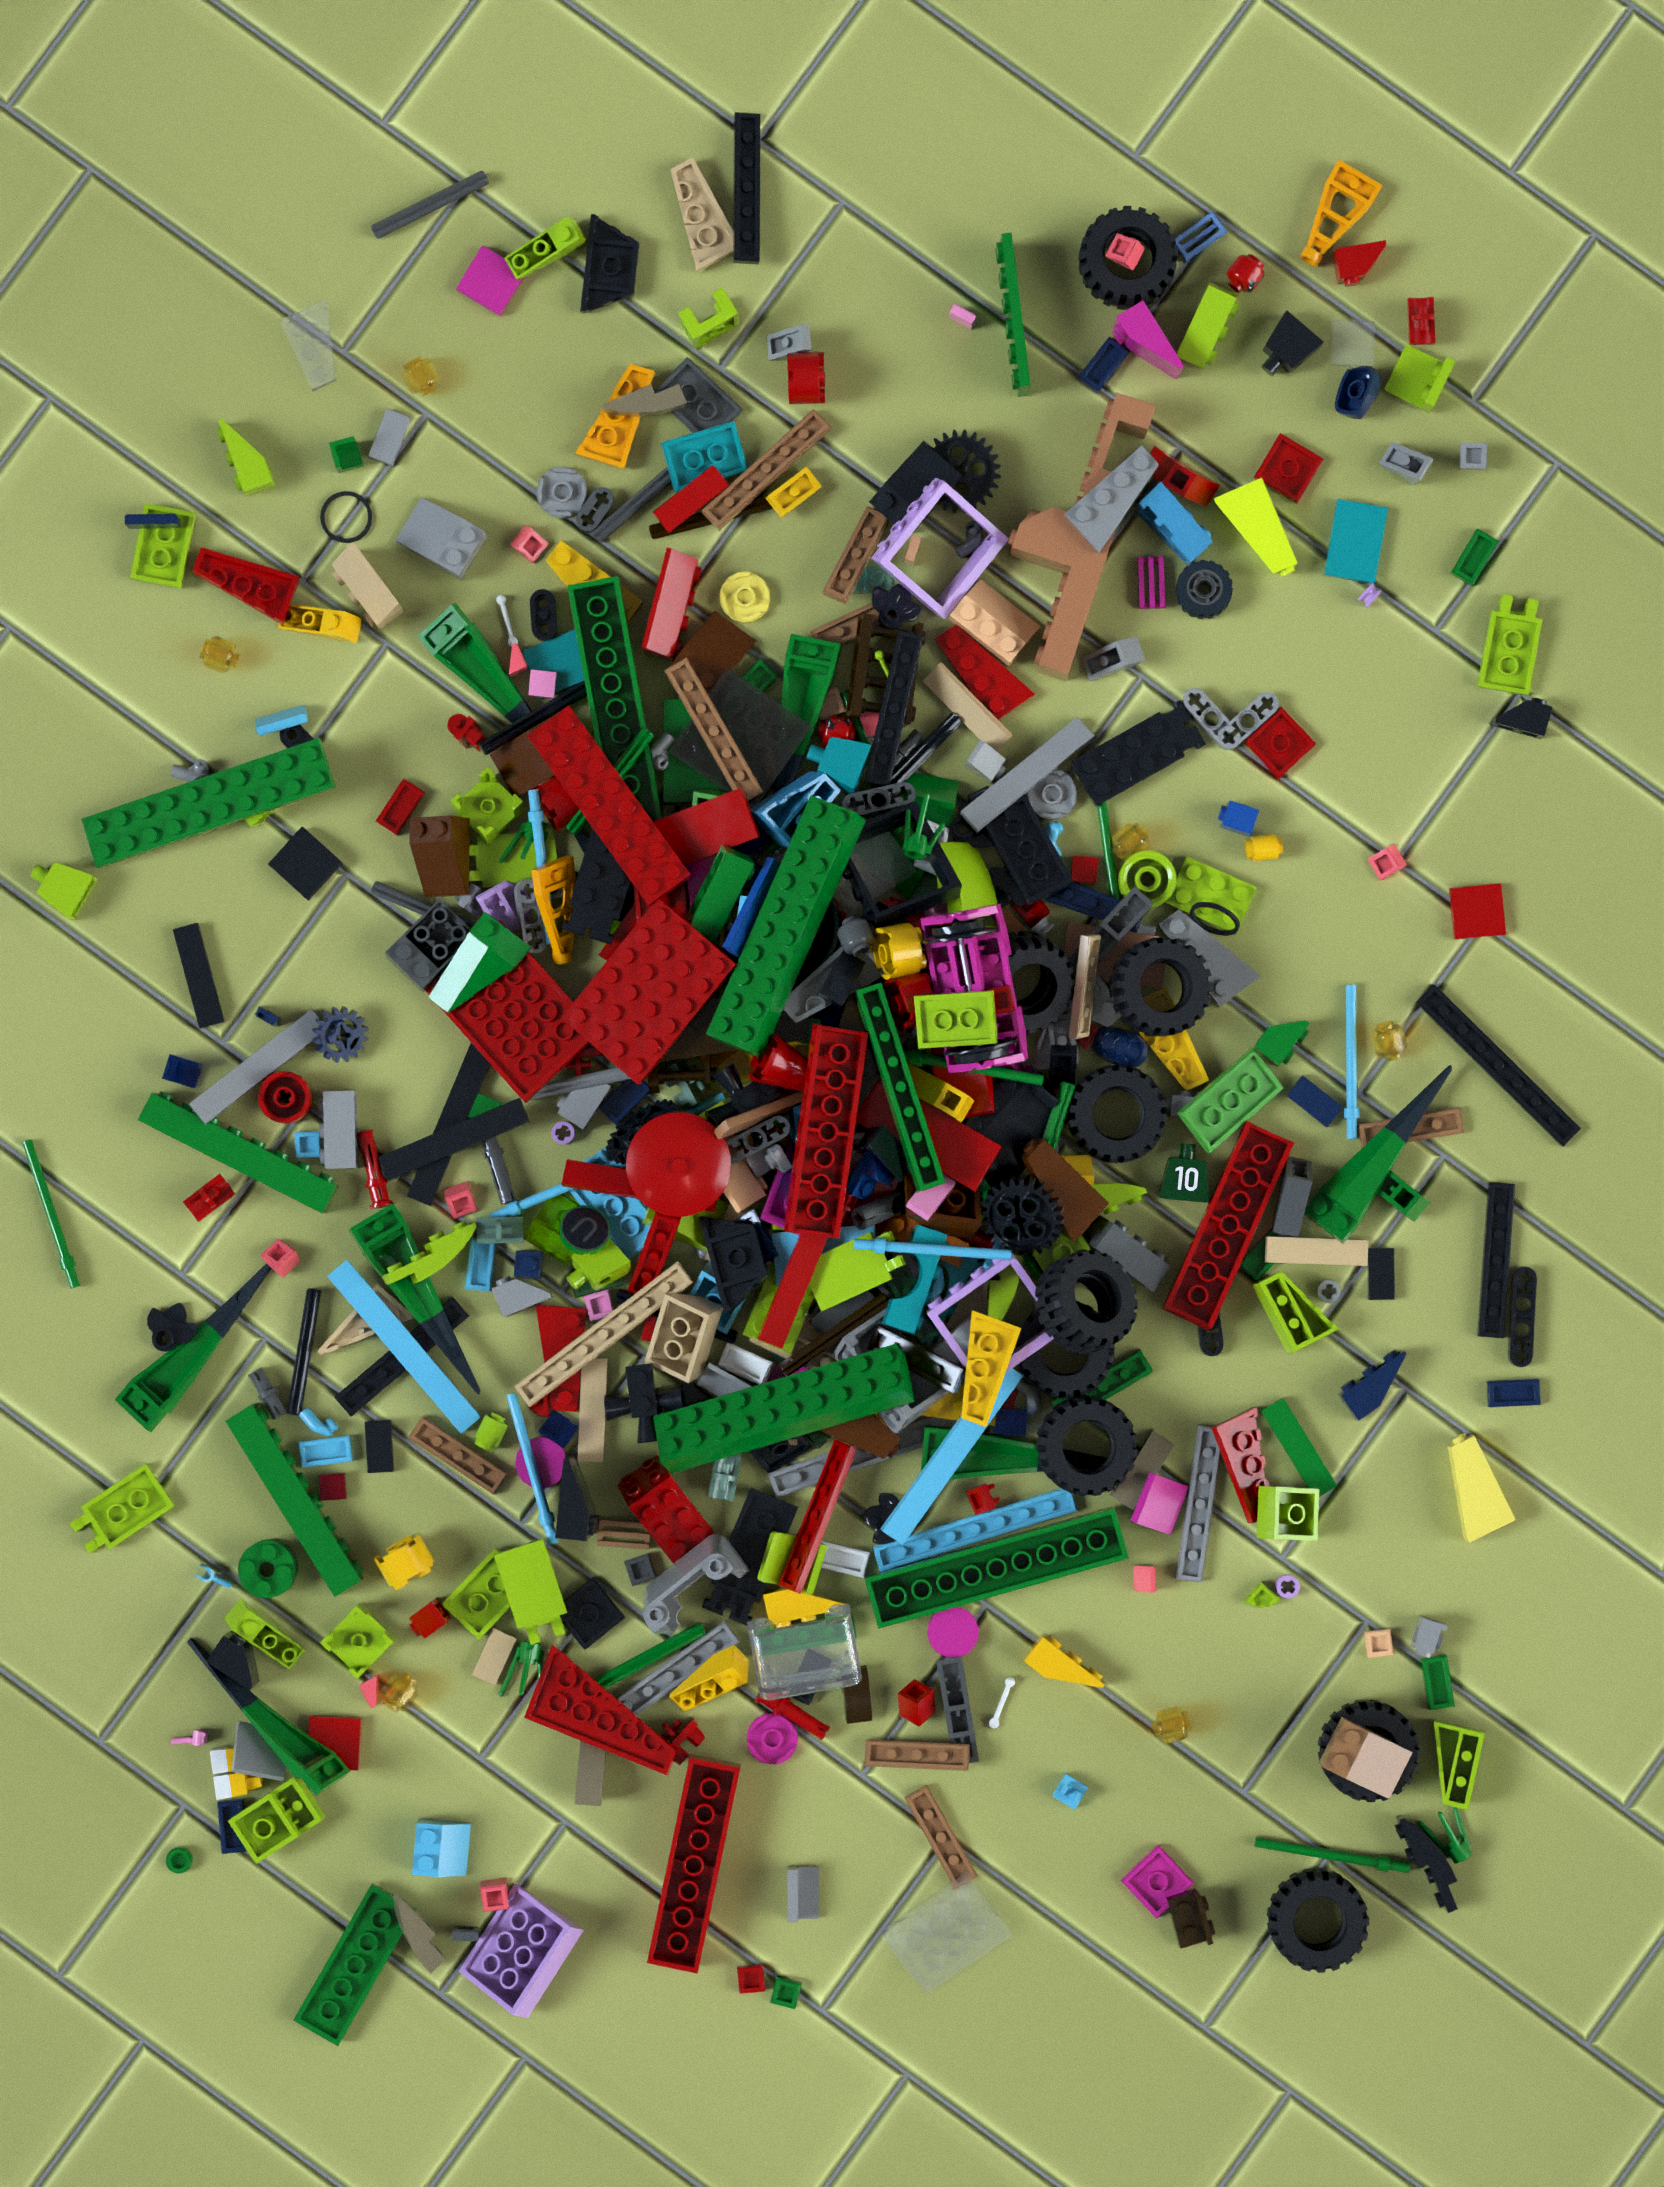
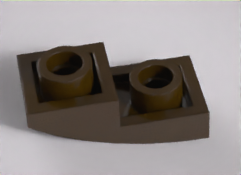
M867 1666L841 1668L846 1723L872 1721Z

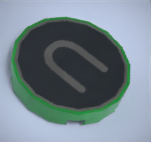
M580 1205L572 1207L565 1212L559 1223V1236L561 1242L568 1250L580 1255L584 1253L592 1255L604 1249L610 1238L611 1227L608 1218L602 1211L593 1206Z

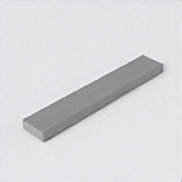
M1076 717L961 810L960 814L976 832L980 831L1090 742L1094 735Z
M312 1009L190 1102V1107L206 1125L312 1043V1039L317 1037L312 1028L319 1027V1024L315 1021L319 1017Z
M1198 1425L1175 1577L1179 1580L1202 1583L1221 1454L1213 1431L1209 1426Z
M724 1620L616 1698L638 1715L679 1686L713 1654L736 1645L740 1640Z

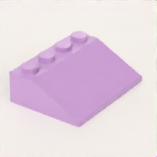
M514 1884L508 1893L510 1908L497 1910L459 1972L512 2015L528 2018L584 1930L518 1884Z

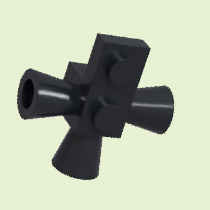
M733 1063L713 1075L714 1079L730 1096L722 1100L724 1105L705 1111L706 1120L717 1128L725 1119L766 1105L785 1093V1090L782 1087L754 1081L743 1087L736 1065ZM766 1125L761 1127L766 1135L775 1130L774 1127L767 1130ZM759 1132L750 1133L753 1142L762 1138Z
M652 1363L626 1366L629 1397L605 1395L606 1418L610 1421L631 1413L632 1418L639 1417L637 1444L655 1442L657 1437L653 1416L661 1414V1409L676 1410L685 1407L683 1387L681 1385L659 1393V1388H655Z

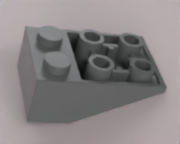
M439 898L385 952V956L423 993L446 970L471 928Z

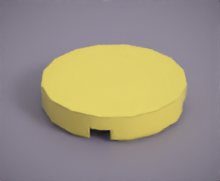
M748 571L737 572L729 576L722 585L719 594L720 605L724 613L733 621L740 623H752L760 619L766 613L770 604V590L765 580Z

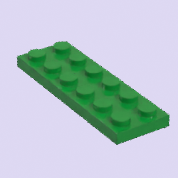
M1012 233L1001 234L1000 242H996L997 248H995L997 264H1002V267L999 268L1000 274L998 276L1000 289H1005L1002 299L1003 314H1008L1005 334L1006 340L1011 339L1008 349L1009 365L1014 364L1015 368L1012 369L1011 375L1012 389L1017 390L1018 397L1029 394L1030 377Z
M374 1883L371 1884L293 2021L336 2046H339L403 1934L396 1916L393 1894Z

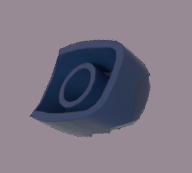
M1365 365L1347 369L1336 395V411L1345 417L1362 419L1377 397L1381 385L1379 372L1375 368Z
M1114 1026L1100 1027L1092 1044L1094 1053L1100 1058L1114 1065L1121 1064L1132 1068L1143 1064L1149 1051L1146 1041L1139 1035Z

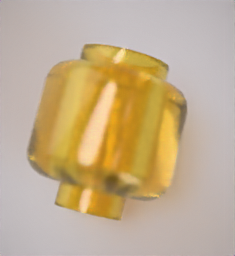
M418 356L403 365L404 370L401 376L411 393L417 394L421 392L425 396L436 389L434 384L438 382L439 374L430 359H422L421 356Z
M213 636L211 640L206 639L199 658L203 659L205 667L219 673H226L229 667L235 668L240 654L235 653L236 644L219 636Z
M1126 823L1112 836V842L1115 845L1112 850L1121 860L1125 857L1128 859L1132 855L1146 851L1149 848L1150 843L1148 839L1150 835L1139 823Z
M1385 1021L1377 1024L1374 1027L1375 1030L1371 1033V1041L1376 1055L1381 1058H1387L1388 1061L1402 1057V1052L1408 1047L1402 1026L1394 1024V1021Z
M407 1673L403 1676L393 1674L380 1690L383 1697L381 1702L395 1713L399 1710L407 1711L419 1695V1691L415 1687L417 1681Z
M1178 1706L1159 1710L1156 1713V1721L1152 1722L1155 1737L1160 1736L1166 1744L1184 1740L1187 1738L1188 1732L1192 1731L1187 1711H1182Z

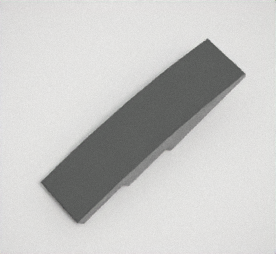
M1135 886L1092 932L1101 936L1098 964L1154 904ZM1079 947L1068 959V961L1073 965V974L1075 976L1077 971Z
M962 1657L936 1661L950 1744H969V1763L979 1762Z

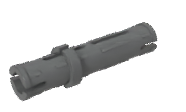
M494 1137L482 1142L484 1149L483 1157L487 1159L500 1204L503 1205L517 1200L502 1156L504 1153L503 1148H500L497 1138Z

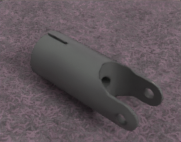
M894 1191L854 1208L851 1212L854 1225L859 1230H864L906 1211L905 1207L892 1210L891 1206L893 1199L903 1194V1191Z

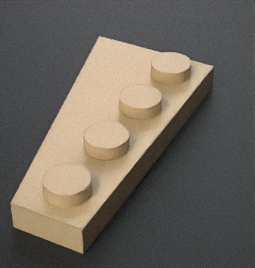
M692 157L671 168L670 171L696 272H699L733 254V230Z

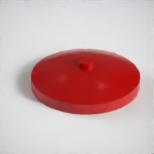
M688 1112L661 1114L645 1123L634 1135L626 1157L628 1181L638 1199L653 1211L673 1217L694 1215L710 1207L725 1190L731 1171V1158L727 1143L724 1138L718 1140L714 1133L716 1127L703 1117Z

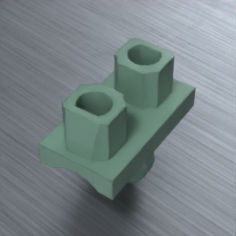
M681 1060L670 1065V1070L668 1071L697 1069L694 1065L688 1068L685 1061ZM703 1080L665 1082L669 1088L677 1083L681 1087L683 1092L674 1096V1100L680 1109L690 1105L693 1107L706 1100L701 1090L706 1088Z
M524 1217L476 1218L477 1243H524Z
M737 1454L714 1461L708 1497L734 1501L742 1455Z

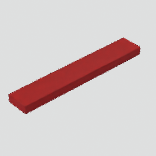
M566 1160L562 1186L638 1199L630 1186L626 1169ZM717 1200L705 1211L715 1212Z
M799 1234L757 1337L758 1340L781 1349L783 1348L827 1237Z
M834 1439L778 1585L801 1594L855 1456L856 1447Z

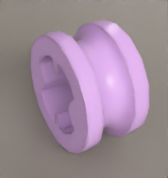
M1374 583L1357 599L1359 602L1363 601L1366 608L1382 592L1381 589H1375Z
M558 1122L552 1128V1137L559 1144H569L575 1137V1129L568 1122ZM567 1126V1131H571L570 1137L559 1140L560 1135H556L557 1129Z
M1285 1574L1277 1579L1275 1588L1280 1596L1289 1599L1298 1594L1300 1585L1295 1577ZM1284 1580L1286 1582L1290 1580L1294 1582V1585H1291L1294 1587L1291 1593L1289 1591L1284 1593L1281 1591V1588H1283L1281 1583Z

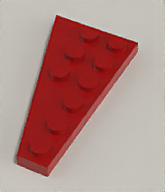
M551 1646L524 1718L668 1775L678 1750L557 1646Z

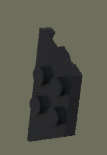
M591 214L580 309V312L583 314L634 296L639 242L621 233L619 229L610 226L595 214Z
M701 1216L699 1220L723 1311L727 1314L734 1310L769 1276L756 1226Z

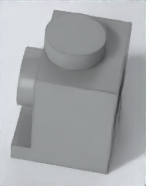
M1177 1091V1095H1166V1111H1169V1117H1179L1177 1112L1194 1098L1192 1097V1092Z
M1419 1616L1410 1644L1413 1648H1416L1415 1653L1430 1658L1431 1654H1434L1435 1649H1439L1443 1640V1634H1440L1441 1629L1446 1631L1448 1626L1444 1623Z

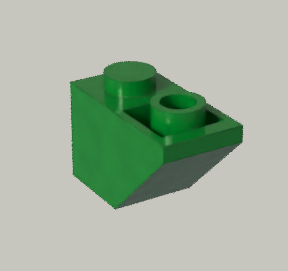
M1304 1020L1269 1026L1253 1048L1274 1065L1279 1066L1282 1062L1286 1065L1294 1054V1051L1291 1050L1296 1042L1301 1044L1308 1035L1309 1030L1306 1028L1309 1022Z

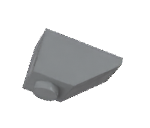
M1137 637L1118 640L1081 657L1089 681L1126 670L1145 661Z
M981 739L965 765L967 769L989 783L994 778L999 780L1007 768L1003 765L1005 758Z
M608 1084L574 1090L569 1095L564 1093L556 1105L560 1108L557 1113L585 1130L613 1087Z
M510 1276L496 1281L497 1286L492 1288L503 1317L553 1297L549 1291L518 1278L511 1280Z

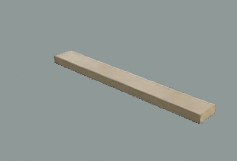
M677 1261L514 1386L528 1407H532L661 1308L665 1293L680 1294L692 1285L694 1281L680 1262Z

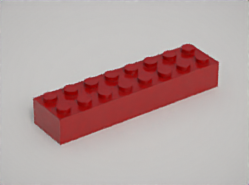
M569 705L527 735L650 907L656 899L664 898L693 877Z
M690 1754L647 1959L649 1964L698 1974L741 1764Z

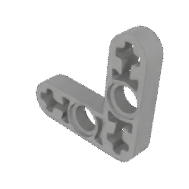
M1191 688L1187 690L1182 699L1183 705L1190 715L1220 748L1227 751L1236 748L1271 717L1279 706L1277 697L1273 693L1265 692L1260 694L1229 721L1201 689ZM1198 694L1200 696L1199 704L1204 707L1207 703L1210 707L1206 708L1198 716L1196 712L1200 708L1196 704L1189 705L1190 697L1188 695L1196 696ZM1261 699L1266 701L1271 699L1273 701L1271 704L1272 710L1264 709L1260 713L1264 718L1260 720L1258 714L1251 707L1254 706L1255 710H1257L1263 704ZM1208 712L1217 714L1218 724L1208 726L1204 721V716ZM1249 714L1253 716L1255 724L1252 728L1247 729L1241 725L1240 720L1243 715ZM1235 723L1238 730L1245 735L1241 737L1240 733H1237L1232 739L1234 744L1230 742L1224 744L1222 741L1224 739L1223 733L1230 734L1233 732L1235 727L1231 725Z
M575 870V874H576L577 877H578L579 871H578V870ZM531 877L519 880L515 884L514 896L521 939L528 944V941L532 940V933L529 930L525 931V928L539 926V930L534 929V935L540 939V942L536 943L535 948L528 944L531 946L529 952L539 953L546 947L543 919L534 891L529 892V897L527 898L524 894L520 893V890H523L526 884L528 887L534 888ZM561 887L556 892L550 894L551 899L563 897V888ZM529 909H534L537 913V918L532 923L524 921V913Z

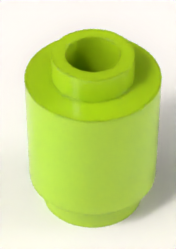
M492 1412L490 1416L485 1414L475 1435L477 1439L474 1444L490 1452H493L495 1447L498 1448L509 1426L505 1423L506 1418L495 1412Z

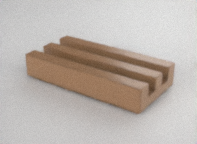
M599 1519L597 1546L649 1550L650 1534L646 1529L645 1533L604 1530V1525L644 1528L641 1522ZM603 1537L644 1539V1543L603 1540Z

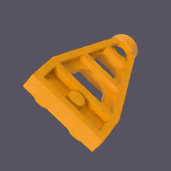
M1338 160L1324 184L1306 247L1300 254V258L1307 264L1317 267L1323 255L1369 210L1383 185ZM1337 192L1355 202V207L1345 216H1340L1331 210V202L1334 194ZM1325 217L1339 224L1338 229L1329 238L1319 233V228Z
M565 855L531 870L534 895L553 950L551 952L553 964H567L573 961L574 933L563 930V932L558 934L555 925V919L563 915L564 920L570 921L573 907L569 903L576 884L573 856ZM562 887L563 904L561 907L553 909L549 894Z

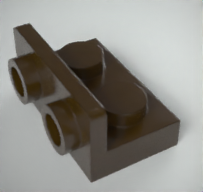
M1195 1888L1166 1897L1178 1946L1181 1949L1204 1941L1208 1945L1214 1944L1212 1935H1215V1929L1211 1919L1207 1920L1206 1911H1209V1906L1205 1895L1201 1896Z

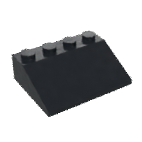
M998 1077L993 1081L994 1112L964 1118L962 1124L1002 1147V1150L998 1153L985 1175V1179L991 1188L996 1182L1000 1184L1004 1177L1010 1182L1013 1175L1018 1178L1024 1172L1026 1166L1021 1159L1024 1153L1023 1148L1032 1139H1043L1052 1111L1048 1105L1034 1095L1031 1086L1027 1083Z
M569 1454L563 1460L555 1538L587 1541L598 1530L599 1515H595V1506L575 1454Z

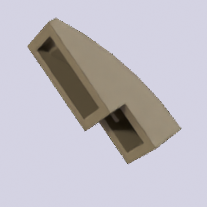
M650 384L605 403L602 409L604 413L618 416H654L681 409L686 406L687 401L679 384L656 394Z
M1152 1430L1139 1449L1137 1457H1134V1467L1125 1476L1127 1479L1122 1484L1118 1483L1110 1495L1134 1510L1149 1472L1157 1475L1174 1444Z
M580 1741L575 1804L601 1806L606 1751L583 1741Z
M396 1892L393 1895V1901L399 1926L415 1955L431 1974L446 1959L442 1952L430 1941L436 1933Z

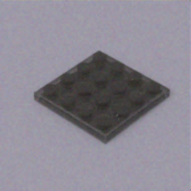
M727 668L708 696L764 792L748 801L750 808L761 802L808 735L812 726ZM691 719L668 753L726 793L731 792L730 785Z

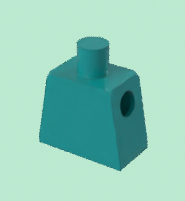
M830 737L826 749L811 744L806 759L820 763L817 772L826 773L841 791L851 794L856 791L871 753V745Z

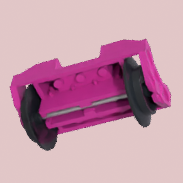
M1001 904L920 918L924 936L923 944L926 947L934 994L984 991L985 989L1011 985L1015 1011L996 1014L997 1038L1016 1035L1017 1038L998 1039L996 1044L944 1047L943 1055L946 1056L948 1072H965L973 1069L982 1070L991 1068L992 1065L1002 1066L1028 1059L1026 1030L1022 1008L1017 1006L1008 959V956L1012 953ZM990 915L997 923V927L987 926L984 918H973ZM1017 1042L1014 1053L1008 1054V1046Z

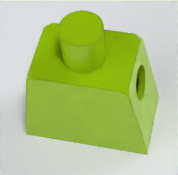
M57 862L53 863L50 870L37 864L30 875L31 878L41 883L37 894L66 918L73 921L98 879L90 874Z
M609 1238L604 1249L596 1254L584 1253L580 1255L574 1253L571 1258L576 1270L566 1278L574 1289H577L587 1281L596 1291L629 1274L632 1271L631 1261Z

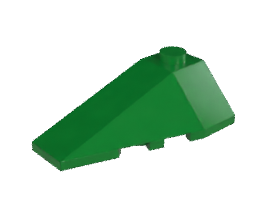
M484 912L469 931L430 993L429 998L447 1013H450L471 999L478 991L493 984L500 976L515 969L531 949V946L493 916Z

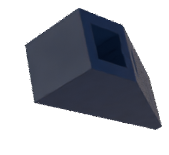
M1396 1349L1383 1357L1385 1362L1378 1367L1375 1364L1371 1365L1362 1372L1363 1377L1355 1382L1354 1379H1351L1340 1387L1342 1392L1338 1396L1355 1420H1361L1381 1405L1406 1356L1405 1351L1400 1350L1397 1352Z

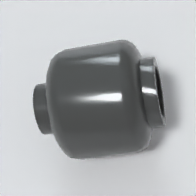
M855 916L848 917L842 921V926L837 931V936L845 953L854 955V957H860L873 949L872 945L875 943V936L866 919H856Z

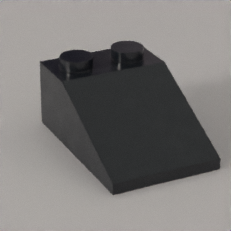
M923 441L882 485L869 503L895 524L901 521L907 514L906 511L909 505L920 498L925 485L929 486L935 478L945 481L950 487H953L962 474L926 441ZM945 494L941 496V498L937 501V503L933 506V508L929 511V513L925 516V518L921 521V523L917 526L913 533L918 529V527L924 522V520L929 516V514L944 498Z

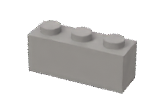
M323 1091V1097H319L318 1102L319 1112L323 1113L324 1123L319 1124L320 1138H324V1149H320V1163L325 1164V1169L359 1168L357 1091Z

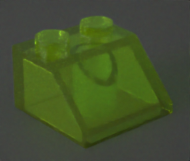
M564 1194L547 1200L534 1218L524 1240L568 1266L574 1252L568 1250L561 1242L559 1223L566 1211L572 1207L580 1206V1204Z

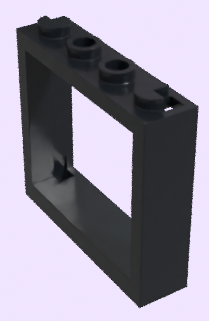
M917 801L866 820L856 844L904 826L907 809L911 811L910 827L913 833H915L921 811ZM925 818L921 834L927 837L926 841L929 843L934 832ZM938 840L932 847L930 856L926 857L943 887L881 912L851 857L849 858L842 876L845 880L850 881L855 900L861 902L864 907V917L868 922H872L875 930L960 897L962 884Z

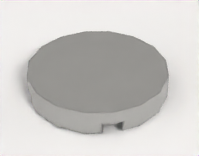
M555 467L549 470V472L541 477L536 489L537 500L542 509L550 516L559 519L570 518L578 514L588 497L587 485L582 476L574 469L567 467Z
M1058 769L1052 771L1026 793V797L1036 815L1047 820H1057L1068 815L1076 805L1078 796L1077 787L1073 779L1067 773Z

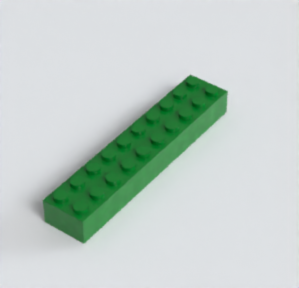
M618 576L567 585L595 741L612 765L616 763L640 730L644 727L647 728L621 580ZM649 742L622 779L654 822L664 817Z
M810 796L706 1035L718 1042L762 1059L866 820L855 811Z
M895 1343L653 1416L660 1463L671 1474L909 1404L914 1402L906 1355Z
M1112 1506L864 1576L877 1626L880 1629L1129 1559L1117 1514Z

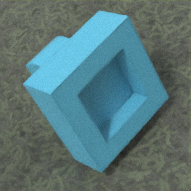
M1065 1773L1052 1796L1075 1810L1088 1786Z

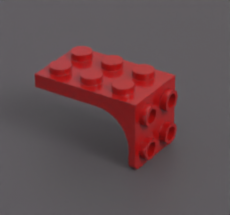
M658 1455L644 1461L641 1467L633 1473L625 1475L618 1483L617 1487L629 1509L672 1563H675L705 1538L715 1533L670 1472L660 1463Z

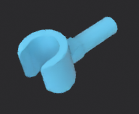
M200 1564L207 1572L202 1577L195 1574L198 1579L203 1582L213 1581L229 1589L231 1588V1582L214 1574L213 1569L209 1566Z

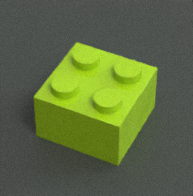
M1259 1486L1257 1538L1317 1541L1319 1489Z

